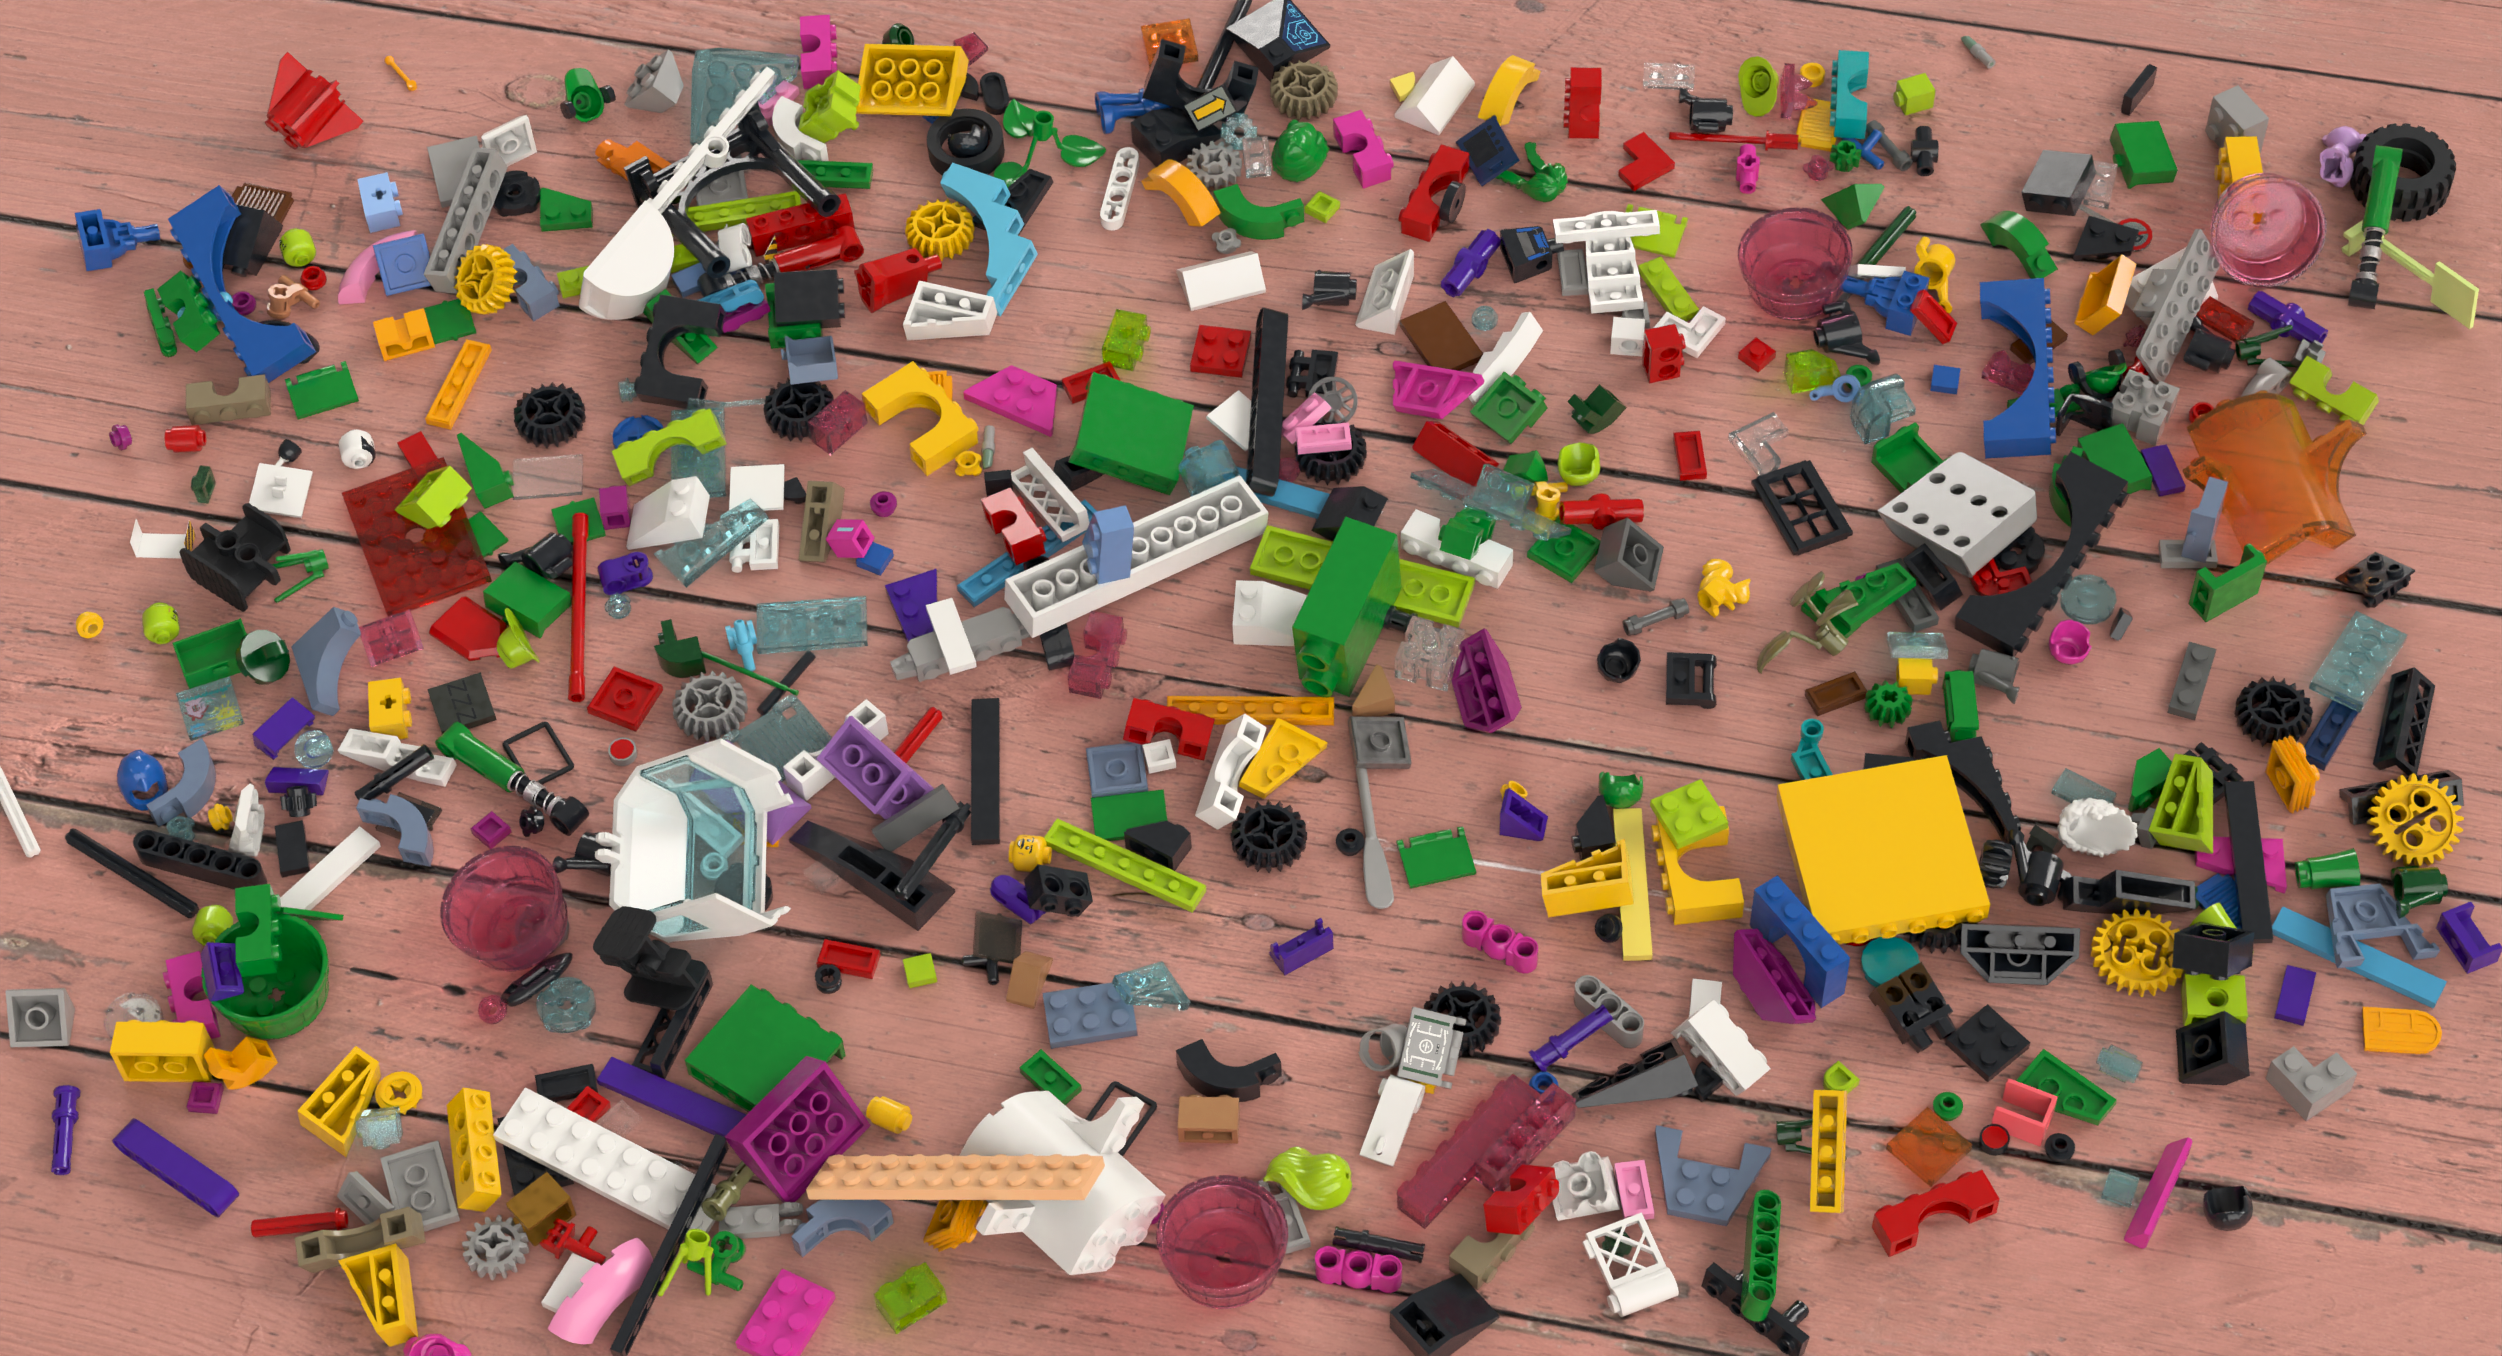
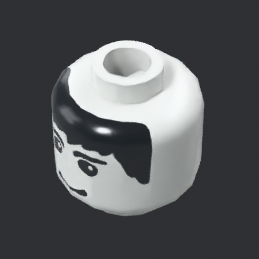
M351 430L341 437L339 450L344 465L352 469H361L373 463L376 458L374 441L369 433L361 430Z

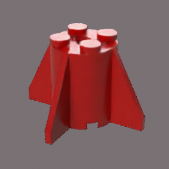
M286 52L279 61L267 112L268 119L265 121L269 129L273 132L279 131L285 137V143L296 150L298 146L307 148L355 130L364 122L345 104L344 99L341 101L338 99L341 94L336 89L340 84L337 80L329 83L320 75L317 78L311 76L312 70L306 69L290 53Z

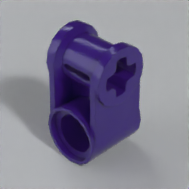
M632 552L628 555L600 563L597 571L604 593L614 596L648 585L653 579V572L648 567L649 561L646 554ZM635 559H637L639 566H636ZM638 573H641L643 578L642 580L640 579Z

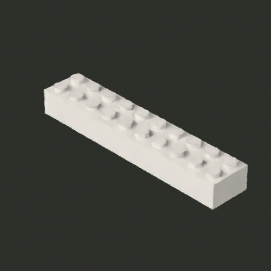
M1239 475L1133 522L1134 536L1130 578L1098 585L1095 575H1091L1088 570V556L1082 545L1005 579L1004 599L1030 636L1034 638L1264 534L1269 512Z

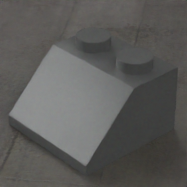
M1625 518L1603 528L1594 571L1613 586L1648 592L1654 591L1664 547L1629 518Z

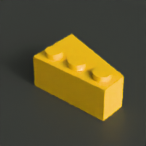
M1625 839L1617 841V846L1601 852L1598 849L1591 852L1592 856L1577 863L1575 860H1572L1541 873L1542 896L1548 918L1634 904L1631 864Z
M355 1046L298 1109L300 1125L344 1157H347L381 1078L379 1062Z
M396 1243L338 1260L350 1280L352 1288L358 1295L361 1305L376 1333L389 1347L405 1343L412 1337H418L409 1259Z

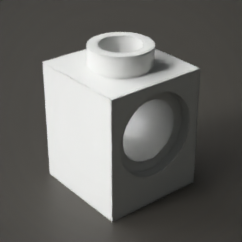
M1614 317L1610 354L1642 357L1645 319Z

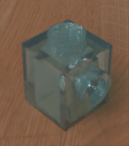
M399 1106L364 1110L359 1118L360 1120L356 1121L357 1137L362 1138L363 1147L372 1146V1149L388 1148L390 1144L399 1143L403 1136Z

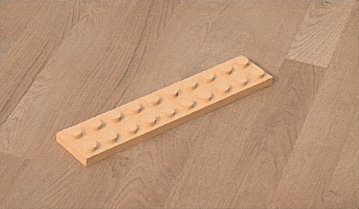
M838 1154L828 1157L806 1191L809 1200H1085L1104 1169L1105 1164L1103 1156H1090L1088 1154L1078 1156H1062L1060 1154L1050 1156H1034L1032 1154L1023 1156H1007L1005 1154L995 1156H979L977 1154L968 1156H951L949 1154L941 1156H924L922 1154L914 1156H897L895 1154L887 1156H870L867 1154L843 1156Z

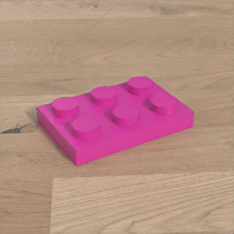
M781 1269L735 1342L737 1348L753 1356H800L836 1298L835 1293L785 1269Z

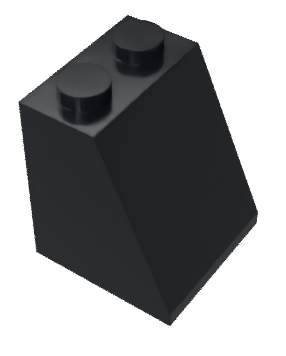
M236 204L241 215L236 217L230 229L223 253L222 272L223 269L232 270V274L240 277H246L247 274L257 276L282 231L283 225L265 210Z

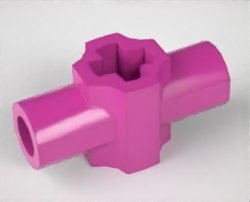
M1752 144L1742 145L1740 147V156L1737 157L1736 181L1740 182V191L1744 194L1755 192L1756 181H1758L1760 157L1756 156V147Z

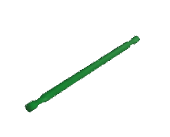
M702 651V655L706 659L781 690L788 691L793 695L797 696L799 694V691L796 689L788 688L784 684Z

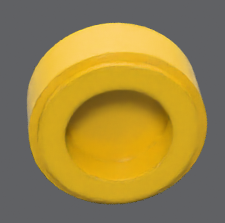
M1806 63L1800 68L1799 80L1803 85L1817 87L1824 82L1825 69L1820 64Z

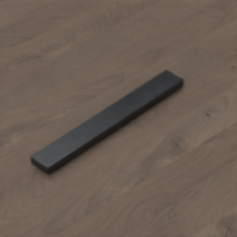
M715 1134L610 1348L613 1356H628L654 1303L661 1284L675 1260L680 1245L683 1243L686 1233L689 1231L729 1149L725 1137Z

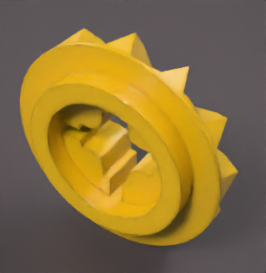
M403 1071L394 1072L379 1082L375 1091L376 1102L382 1111H387L393 1116L395 1113L406 1115L407 1110L411 1108L416 1109L418 1101L423 1099V1087L415 1075ZM392 1089L398 1092L404 1091L406 1098H395Z

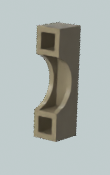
M410 1207L380 1214L376 1221L358 1228L337 1231L320 1230L294 1237L298 1266L311 1273L341 1266L338 1260L395 1243L400 1249L426 1243L422 1215Z

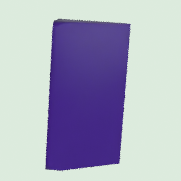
M273 767L266 777L265 785L268 793L287 794L286 788L305 785L308 786V791L311 793L324 795L329 771L324 769Z
M207 942L201 952V961L209 1001H218L243 994L242 977L236 964L235 943Z

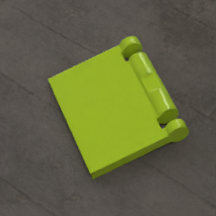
M1628 204L1625 213L1633 212L1634 205ZM1640 206L1638 208V212L1653 210ZM1657 211L1660 234L1631 236L1633 247L1675 258L1688 223V218L1682 217L1681 224H1676L1677 215Z

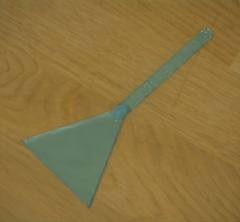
M688 398L685 418L700 409L707 410L710 408L712 410L718 407L727 408L765 404L766 398L734 402Z

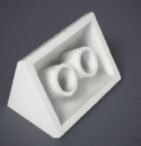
M1453 56L1433 63L1420 78L1394 116L1399 120L1440 135L1474 88L1475 81Z
M1411 249L1374 267L1355 324L1358 328L1395 335L1414 277V252Z
M1252 251L1176 270L1191 311L1266 293L1258 253Z

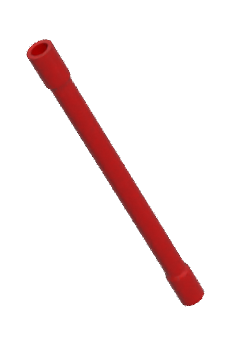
M575 513L572 516L571 654L568 680V699L572 702H582L585 699L586 554L589 517L585 513Z

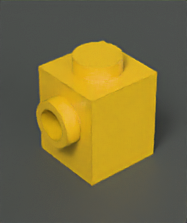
M1919 654L1898 656L1896 666L1898 687L1907 686L1909 695H1931L1932 684H1937L1938 668L1933 667L1932 656H1922Z

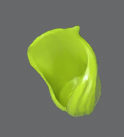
M1298 1146L1289 1148L1272 1159L1267 1168L1266 1176L1263 1178V1182L1274 1181L1279 1183L1298 1203L1313 1210H1326L1340 1206L1345 1202L1352 1189L1351 1170L1347 1161L1342 1157L1330 1153L1312 1155L1306 1149Z

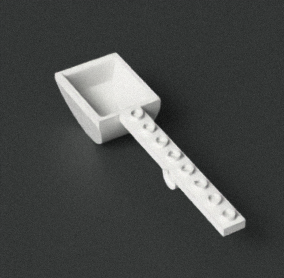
M766 67L762 73L757 72L752 77L749 83L751 86L746 91L741 90L738 93L731 109L727 107L719 117L720 122L716 127L713 125L709 127L704 134V141L700 145L696 143L690 150L687 161L685 163L681 161L672 173L674 176L669 181L664 180L657 190L658 195L654 199L649 198L643 202L585 270L579 300V308L597 318L607 320L632 318L642 314L645 305L667 288L674 257V242L670 228L661 214L703 165L710 168H719L725 164L729 150L727 136L773 84L775 75L773 70ZM714 148L718 149L721 153L714 154L709 150Z

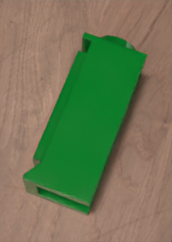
M1946 671L1942 690L1947 730L1951 737V743L1977 737L1976 730H1979L1973 671Z

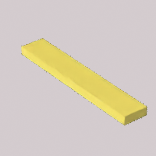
M1642 808L1613 809L1615 840L1617 842L1625 839L1630 858L1634 904L1619 906L1620 920L1623 926L1621 934L1623 961L1652 960Z

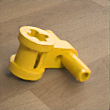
M1534 482V485L1515 487L1514 496H1535L1538 502V507L1535 509V518L1541 522L1551 523L1559 516L1557 503L1560 501L1561 493L1568 491V485L1565 482Z

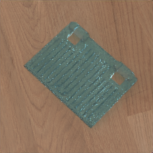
M792 694L775 703L772 710L741 730L734 729L722 736L721 739L728 740L731 743L736 741L742 750L776 767L782 778L779 781L783 782L786 780L783 767L803 750L813 753L823 749L832 737L797 696ZM792 707L797 714L787 720L782 712Z

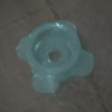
M174 817L166 825L171 836L193 841L195 838V833L192 829L195 822L192 818Z

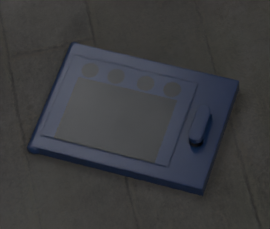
M1495 115L1456 141L1461 151L1469 153V166L1481 186H1484L1520 161Z

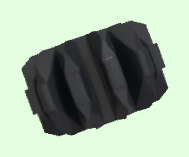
M1996 839L1987 840L1983 844L1979 858V868L1985 887L2002 889L2006 885L2013 855L2011 844Z

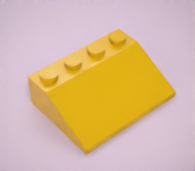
M865 44L858 84L861 86L860 102L856 107V114L952 116L966 80L969 60L961 46Z

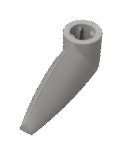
M2271 357L2267 358L2260 365L2256 375L2241 395L2236 412L2237 420L2240 423L2283 391L2292 379L2293 373Z

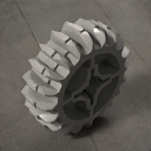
M713 670L709 676H705L701 672L699 678L695 679L690 676V683L682 682L681 690H676L675 699L672 702L673 716L680 730L684 729V733L687 736L693 734L696 740L704 736L707 742L711 737L720 739L722 734L730 737L731 729L739 730V723L745 722V714L748 710L747 696L743 691L742 685L736 683L733 676L727 678L724 672L716 676ZM729 699L731 703L726 709L724 708L726 706L725 702ZM694 703L696 705L694 707L695 710L690 713L689 710Z

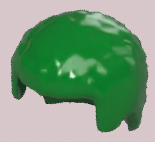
M1600 772L1598 782L1599 794L1604 796L1605 803L1609 807L1615 809L1629 808L1636 804L1643 795V777L1640 776L1639 781L1635 774L1614 776L1610 775L1609 772Z

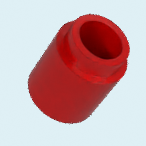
M199 425L173 426L165 431L166 449L173 450L174 453L200 452L202 446H205L207 442L206 432L201 430Z

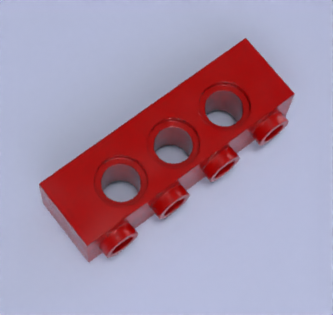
M846 193L837 195L840 198V206L833 215L828 217L821 216L811 205L804 203L746 218L755 256L765 255L774 236L776 238L777 251H782L832 236L835 230L843 226H851L855 229L853 214Z

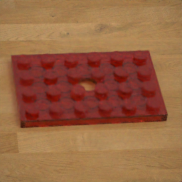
M444 457L342 492L388 619L492 582L463 505L458 509H453L450 513L451 519L444 526L430 529L413 522L395 511L396 507L428 472L447 466ZM415 528H421L426 531L423 534V539L419 542H412V540L406 539L407 533Z

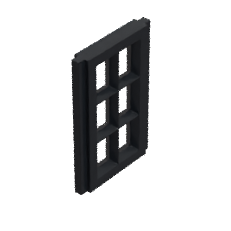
M1804 460L1757 476L1756 479L1751 480L1752 486L1793 556L1842 541L1853 535L1851 527L1811 460ZM1802 474L1810 489L1796 493L1788 478ZM1783 480L1791 496L1778 500L1770 484ZM1813 494L1822 510L1808 514L1800 498ZM1795 501L1804 517L1790 521L1781 505ZM1826 515L1835 531L1821 535L1813 519ZM1808 522L1816 537L1802 541L1794 526Z

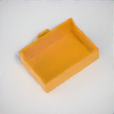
M2120 255L2101 271L2090 272L2083 296L2079 302V309L2074 324L2089 334L2095 335L2118 318L2123 311L2136 263Z

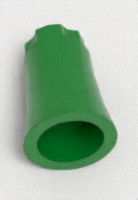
M2354 848L2295 862L2294 868L2298 888H2310L2312 890L2360 886V868Z

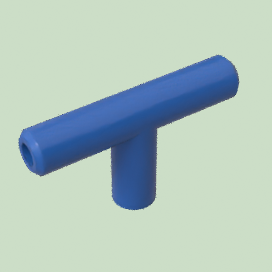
M1874 129L1863 144L1855 138H1842L1843 141L1855 142L1856 149L1862 150L1861 157L1877 170L1884 166V161L1871 152V149L1882 137L1880 131Z

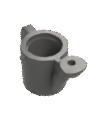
M1983 648L1979 655L1973 653L1968 671H1973L1974 684L1999 690L2005 693L2013 704L2016 703L2020 687H2014L2013 683L2020 663L2019 658Z

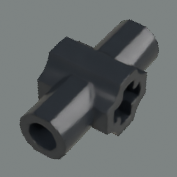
M1920 126L1915 130L1916 140L1911 141L1910 157L1913 162L1917 163L1918 175L1930 176L1934 172V163L1938 162L1939 143L1938 140H1932V129L1929 126Z

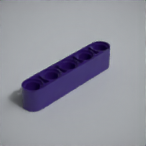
M135 1118L112 1140L113 1144L127 1157L217 1218L239 1196V1192L231 1183Z

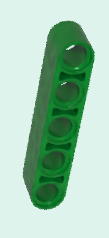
M1765 1189L1759 1190L1755 1194L1747 1215L1741 1295L1742 1314L1747 1319L1757 1322L1763 1321L1767 1317L1776 1295L1781 1199L1775 1192Z

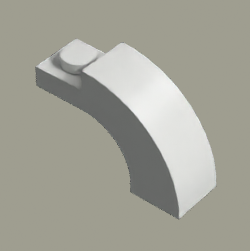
M781 96L774 107L772 115L775 139L796 160L803 158L812 161H829L826 144L798 130L800 118L803 114L802 105Z

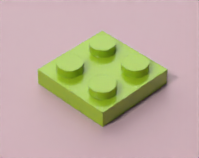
M1702 779L1650 800V807L1676 849L1728 828V820Z

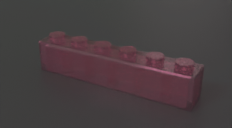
M1514 1074L1506 1081L1501 1080L1494 1088L1491 1097L1487 1101L1482 1100L1476 1106L1474 1114L1468 1121L1463 1120L1457 1126L1455 1134L1449 1141H1442L1436 1149L1435 1155L1429 1161L1425 1160L1420 1164L1416 1175L1410 1181L1406 1180L1401 1184L1396 1193L1397 1209L1426 1229L1540 1108V1093Z

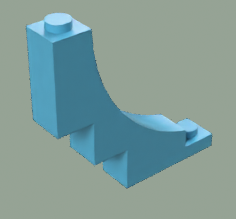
M952 162L948 171L944 172L940 184L947 197L969 208L985 225L989 240V261L986 276L992 286L986 295L994 298L997 316L1001 317L1038 253L1031 240L1018 236L1024 226L1018 210L1004 206L1011 195L1005 181Z

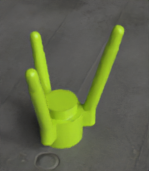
M691 1229L686 1233L684 1243L680 1245L679 1252L657 1293L659 1297L663 1296L681 1261L686 1264L688 1260L699 1261L702 1257L704 1258L705 1294L707 1296L711 1295V1257L714 1249L708 1246L710 1241L708 1233L700 1229Z

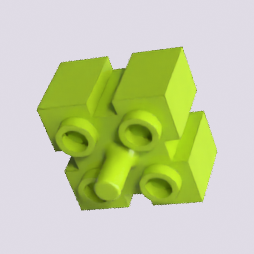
M837 70L825 79L823 85L818 83L805 93L803 108L806 111L801 115L798 130L824 144L829 140L835 139L839 132L851 128L856 130L859 126V122L856 120V107L860 102L861 86Z

